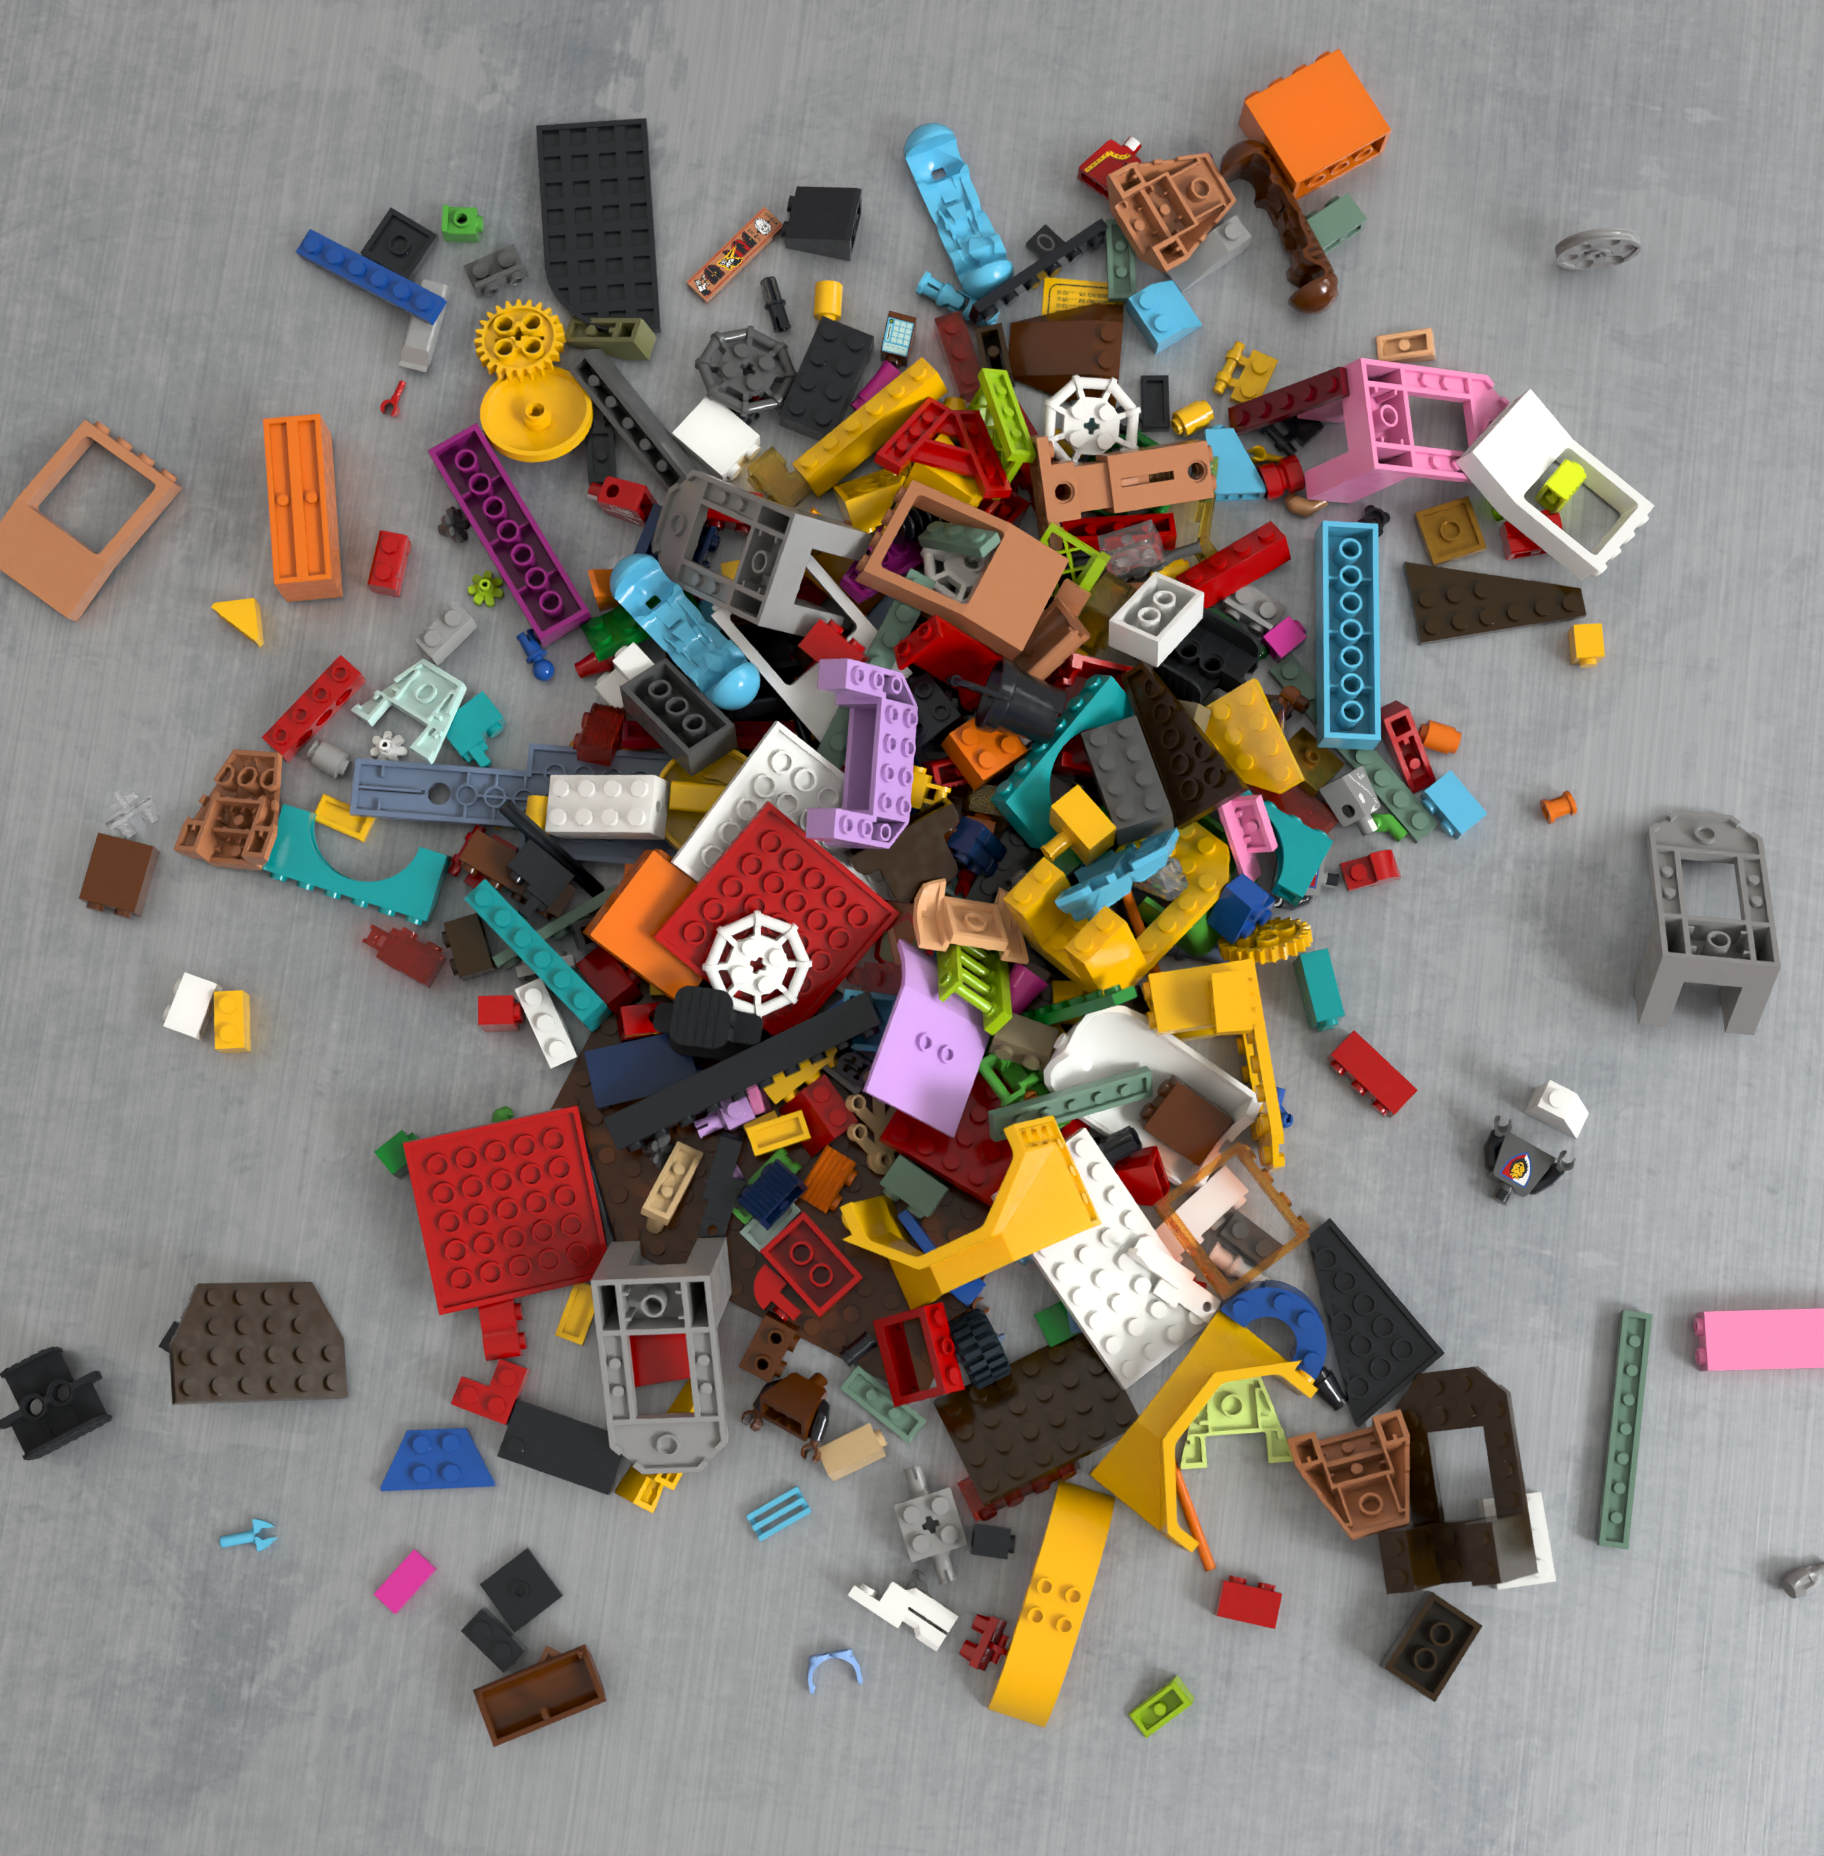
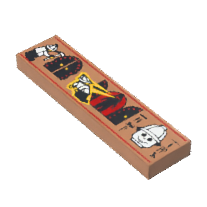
M763 207L686 282L687 286L707 304L782 231L783 224Z

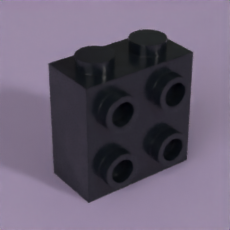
M927 671L922 675L917 674L907 682L918 706V722L915 737V755L917 757H920L964 723L960 712Z

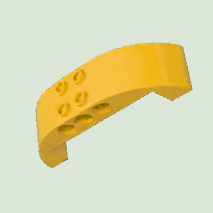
M1060 1479L1058 1480L1050 1506L1052 1508L1000 1677L999 1680H996L988 1705L989 1710L1045 1728L1060 1692L1091 1595L1112 1519L1115 1497Z

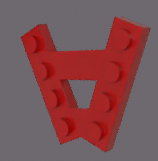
M928 397L876 453L874 459L875 463L896 475H899L912 461L975 478L982 498H1009L1012 491L980 411L952 410L931 397ZM937 433L956 437L959 439L962 448L931 439Z

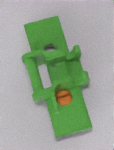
M990 1035L977 1073H981L1001 1100V1107L1050 1094L1044 1086V1072L1030 1070L1022 1064L1011 1060H1003L994 1054H989L988 1052L994 1035ZM992 1069H997V1071L1003 1077L1005 1082L1014 1092L1012 1095L1009 1093V1091L1006 1089V1087L1003 1085V1083L1000 1081V1079L997 1077V1075L994 1073ZM1071 1120L1057 1124L1059 1129L1071 1123Z

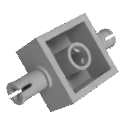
M921 1464L914 1467L917 1479L914 1478L912 1468L904 1470L912 1496H910L909 1500L893 1505L911 1563L925 1558L932 1559L939 1580L938 1583L942 1585L947 1583L944 1570L947 1571L950 1582L957 1580L949 1553H952L951 1550L968 1545L951 1488L946 1487L934 1492L932 1489L929 1490ZM927 1516H931L933 1520L938 1519L939 1525L935 1526V1532L930 1533L928 1529L922 1528V1524L926 1523Z

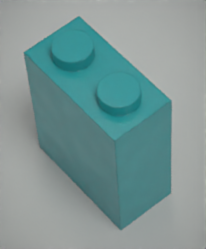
M1328 948L1300 954L1292 964L1309 1029L1317 1028L1318 1032L1334 1029L1336 1025H1339V1021L1345 1016Z

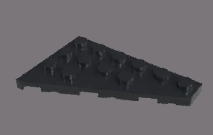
M1329 1218L1307 1236V1241L1352 1420L1359 1427L1410 1384L1418 1374L1424 1372L1445 1353L1332 1219Z

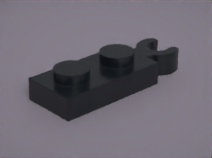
M594 413L591 424L593 428L586 435L589 486L592 482L603 485L607 476L617 478L614 428H606L610 421L605 415L601 420H596Z

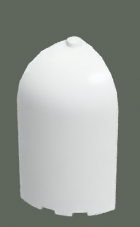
M1126 1006L1110 1007L1086 1014L1080 1018L1067 1034L1062 1033L1057 1038L1054 1044L1055 1051L1044 1068V1084L1048 1091L1053 1093L1147 1066L1152 1074V1097L1078 1119L1105 1137L1129 1125L1133 1127L1138 1133L1142 1148L1158 1147L1168 1180L1188 1194L1205 1185L1213 1167L1222 1156L1218 1152L1222 1144L1227 1139L1233 1142L1244 1129L1255 1122L1262 1102H1257L1255 1092L1172 1034L1156 1036L1155 1029H1149L1147 1017ZM1173 1074L1227 1111L1234 1120L1199 1167L1143 1129L1138 1121L1141 1118L1139 1115L1143 1107L1147 1103L1153 1102L1158 1095L1157 1090L1161 1083L1166 1079L1169 1080Z

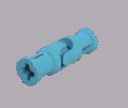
M927 271L921 278L915 293L918 295L924 294L936 301V305L947 308L952 314L966 322L972 321L968 316L973 303L978 301V299L964 291L956 290L955 292L952 284L942 283L933 278L931 273ZM966 298L969 299V304L966 307V309L963 312H960L965 307ZM1000 311L988 321L983 319L977 325L983 327L995 324Z

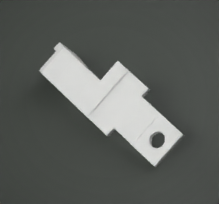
M1140 1237L1135 1247L1129 1248L1127 1254L1160 1278L1151 1293L1173 1308H1176L1179 1303L1204 1322L1209 1323L1221 1300L1193 1281L1196 1274L1143 1237ZM1205 1302H1209L1211 1305L1210 1310L1207 1312L1203 1310Z

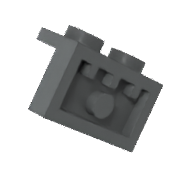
M514 244L463 266L478 298L483 296L491 297L498 293L499 289L508 285H518L524 281V278L528 277L526 266L522 262Z

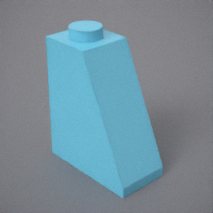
M1214 425L1209 427V429H1205L1203 440L1207 441V445H1210L1212 448L1213 462H1210L1211 474L1215 475L1217 483L1216 491H1213L1214 498L1207 499V502L1263 500L1266 486L1234 428Z

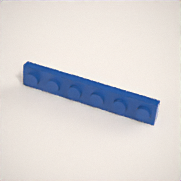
M309 229L296 250V253L305 260L432 326L447 303L443 297L312 229Z

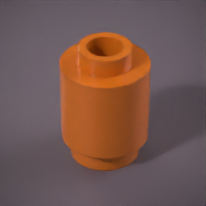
M1430 719L1426 724L1422 723L1418 731L1424 748L1446 755L1448 753H1456L1462 735L1461 732L1456 731L1455 727Z

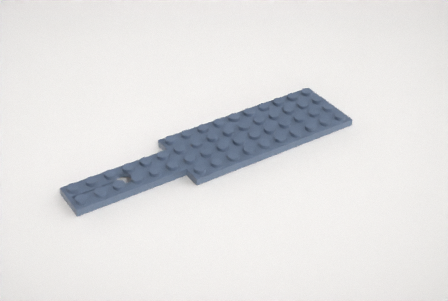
M529 743L526 771L356 758L350 815L517 829L500 813V807L505 801L510 800L526 813L528 796H549L551 775H656L659 777L664 767L673 758L669 754L534 743ZM435 784H444L449 787L450 797L446 803L436 805L429 800V790ZM521 831L518 852L529 840ZM549 835L577 862L625 865V863L634 864L645 849H661L672 858L678 852L665 839H560L554 835Z

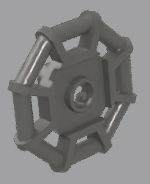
M749 325L744 329L712 333L711 340L702 355L695 360V368L699 370L707 391L706 397L710 401L716 400L739 412L742 417H747V414L773 409L776 411L781 410L797 375L787 352L788 346L784 342H778L755 330L754 326ZM745 340V343H738L732 348H730V346L727 344L730 342ZM752 341L766 347L771 351L769 353H766L752 346ZM717 350L723 354L719 363L711 361ZM776 358L779 359L783 372H776L774 361ZM742 369H749L754 375L748 374L744 376ZM712 373H717L718 378L719 376L721 377L722 382L720 385H716ZM774 382L782 383L777 393H773L770 390ZM725 392H728V393H730L731 395H733V396H735V397L741 399V401L738 400V399H736V398H734V397H732V396H730V395H728V394H726ZM759 395V398L763 397L765 399L749 403L753 396Z

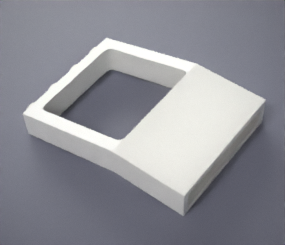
M1531 389L1514 398L1456 461L1457 465L1502 517L1580 580L1591 575L1595 578L1604 572L1607 568L1605 563L1615 558L1621 552L1619 547L1635 536V528H1639L1648 521L1649 517L1647 514L1654 507L1650 501L1575 442ZM1565 459L1581 465L1586 474V479L1583 483L1620 513V518L1590 552L1524 498V494L1554 460L1560 465Z
M810 554L806 570L853 622L855 628L846 638L849 641L852 638L858 640L866 648L863 652L866 654L877 630ZM713 605L711 608L715 612L710 615L712 619L744 653L745 657L758 668L759 673L820 743L839 705H835V693L817 689L819 663L816 662L792 684L786 685L731 622L730 615L732 613ZM897 662L894 663L891 669L903 673L905 680L913 674L908 667L903 671L899 670Z

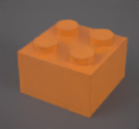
M975 717L949 733L941 744L974 791L1016 765L1028 752L1017 736L998 731L987 733L977 730Z

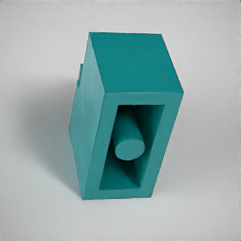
M481 691L457 710L446 738L468 764L475 760L480 768H489L493 764L484 753L489 749L485 739L488 737L494 738L503 731L506 721L487 695Z

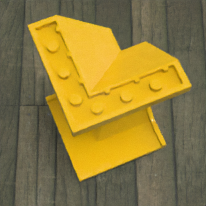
M1053 1115L1012 1124L1003 1129L1013 1151V1160L987 1219L981 1228L923 1254L912 1246L902 1222L897 1217L899 1214L892 1199L887 1195H882L854 1203L850 1202L840 1207L843 1224L852 1234L842 1240L887 1257L910 1310L939 1300L947 1292L1016 1260L1101 1225V1220Z
M1220 1309L1204 1327L1205 1329L1188 1354L1143 1412L1099 1464L1095 1465L1088 1474L1176 1546L1191 1553L1199 1543L1182 1530L1177 1523L1175 1445L1212 1395L1225 1382L1274 1375L1299 1396L1306 1395L1311 1399L1318 1390L1312 1385L1315 1380L1303 1370L1295 1371V1368L1301 1361H1287L1246 1327L1243 1328L1220 1311Z

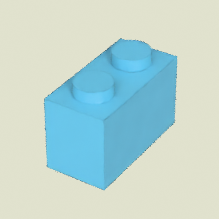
M1451 770L1427 788L1420 796L1423 800L1421 801L1423 806L1431 815L1435 814L1441 821L1440 827L1450 837L1453 835L1456 840L1488 814Z

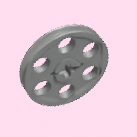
M1620 227L1583 231L1563 239L1555 247L1557 264L1562 268L1570 270L1602 269L1615 266L1634 258L1641 251L1639 233L1632 229Z

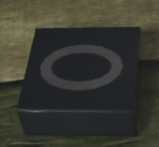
M1045 224L1026 242V247L1041 259L1065 243V241Z

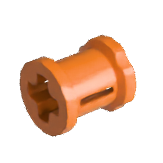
M1568 790L1564 791L1562 796L1540 801L1542 814L1548 824H1552L1555 822V819L1568 814L1571 816L1576 815L1577 806L1572 794Z

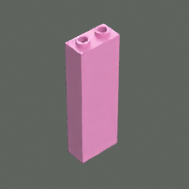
M1824 1308L1698 1312L1697 1318L1694 1319V1334L1699 1339V1348H1696L1695 1359L1697 1365H1700L1701 1371L1824 1368Z

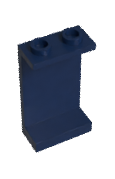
M668 1033L584 1051L598 1111L610 1109L611 1105L649 1097L703 1071L701 1063L695 1064L693 1056L680 1055L673 1051L669 1043L670 1034Z

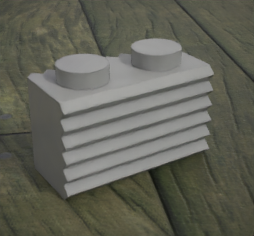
M452 602V606H448V610H444V614H440V618H435V622H431V626H427V630H423V634H419V638H415V642L419 649L438 666L477 628L474 619L460 605Z

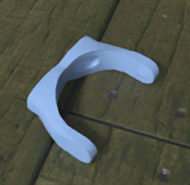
M852 1648L808 1657L807 1679L810 1694H815V1685L812 1680L815 1669L820 1663L829 1658L843 1659L852 1664L856 1670L858 1684H863L860 1666L852 1653Z

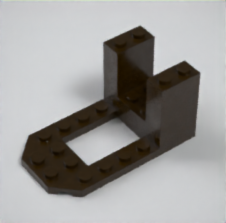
M1479 1366L1418 1374L1396 1405V1410L1401 1409L1410 1435L1409 1501L1413 1525L1378 1533L1386 1593L1416 1592L1440 1584L1472 1581V1586L1502 1584L1538 1573L1511 1392L1501 1384L1498 1385ZM1483 1426L1496 1516L1445 1521L1432 1432Z

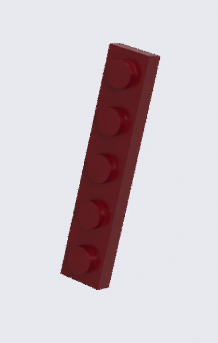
M1339 366L1228 408L1230 428H1234L1237 436H1241L1350 396L1347 368Z

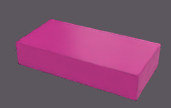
M414 1549L378 1588L374 1595L394 1614H397L437 1568L417 1549Z

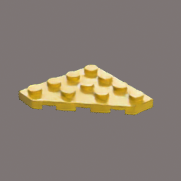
M1252 678L1205 706L1211 710L1205 732L1206 736L1244 783L1282 794L1305 780L1257 679Z

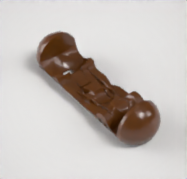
M1255 140L1240 141L1232 145L1222 157L1220 173L1225 181L1243 179L1251 183L1255 189V199L1253 202L1255 207L1265 209L1273 226L1278 230L1281 243L1284 245L1292 265L1286 272L1287 279L1290 283L1300 288L1289 298L1288 304L1294 310L1304 315H1315L1326 311L1335 303L1338 297L1337 276L1334 274L1332 265L1275 159L1269 154L1268 148L1264 143Z

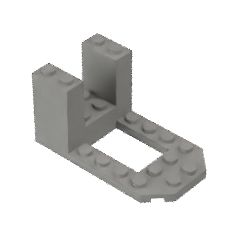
M693 469L686 475L684 482L681 484L675 483L668 489L651 546L653 553L658 555L659 564L663 572L683 590L758 626L805 637L819 619L826 620L827 622L833 619L842 627L845 618L811 601L796 598L812 549L860 561L862 556L867 553L872 534L837 519L769 501L702 471ZM709 507L751 526L734 580L692 561Z
M1674 810L1667 815L1664 821L1659 824L1656 822L1648 828L1646 839L1655 922L1634 979L1638 1024L1667 1027L1683 983L1691 982L1721 985L1720 997L1725 1033L1755 1034L1781 964L1763 838L1754 831L1752 833L1745 831L1740 827L1741 822L1732 815ZM1681 859L1734 864L1741 920L1687 915Z
M697 1238L686 1264L643 1265L640 1241L611 1242L591 1279L609 1446L619 1456L622 1454L631 1461L633 1467L641 1474L701 1472L729 1440L717 1329L732 1293L727 1238ZM686 1333L694 1412L638 1414L629 1335Z

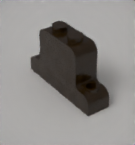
M945 797L909 816V824L889 849L850 848L844 851V854L850 865L858 873L868 875L879 870L890 893L899 902L914 904V899L924 883L945 878L947 887L951 883L950 880L957 875L958 866L944 839V834L955 828L958 822V813L953 803Z

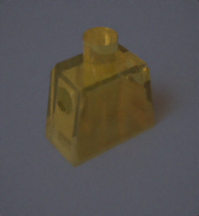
M969 783L966 784L961 811L1006 819L990 801L996 793L998 786L985 784L974 791Z

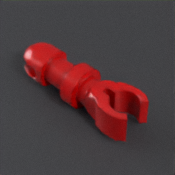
M964 868L958 874V882L955 887V895L957 896L959 892L963 893V898L967 897L971 884L975 880V876Z

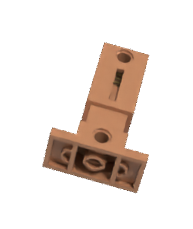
M1030 436L1037 455L1034 461L1029 463L1039 541L1051 522L1060 527L1059 522L1081 519V512L1102 509L1105 512L1120 513L1214 498L1213 491H1216L1217 483L1215 475L1211 474L1210 462H1213V452L1211 446L1207 445L1205 440L1192 439L1096 454V461L1074 464V461L1067 460L1051 461V458H1054V447L1052 441H1048V436ZM1191 465L1192 472L1188 475V468ZM1060 485L1061 493L1056 497L1055 489ZM1052 532L1048 538L1049 547L1055 551L1063 549V538Z

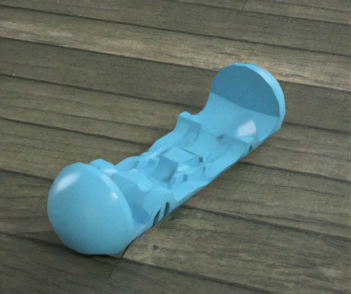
M926 123L918 126L907 137L903 150L904 157L929 213L937 226L940 238L964 292L979 300L1014 277V267L1011 261L1007 260L1006 250L999 234H996L988 216L980 207L978 194L970 179V170L968 165L961 159L953 131L940 123ZM943 168L946 176L934 180L931 172Z
M641 553L632 554L616 564L610 576V592L634 620L669 654L671 659L716 707L726 711H733L747 706L755 698L760 687L758 668L752 662L747 661L744 653L731 639L728 640L715 626L705 621L700 611L685 596L682 588L666 576L659 562L653 556ZM656 595L661 602L653 609H649L646 602Z

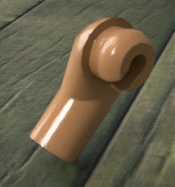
M1295 493L1287 495L1284 500L1287 509L1291 513L1302 517H1309L1328 505L1327 501L1307 500Z

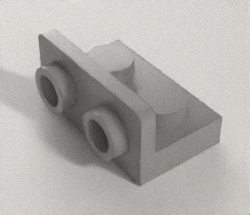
M1249 584L1230 596L1225 597L1220 607L1226 616L1235 622L1240 620L1248 625V630L1257 636L1265 635L1272 630L1287 608Z

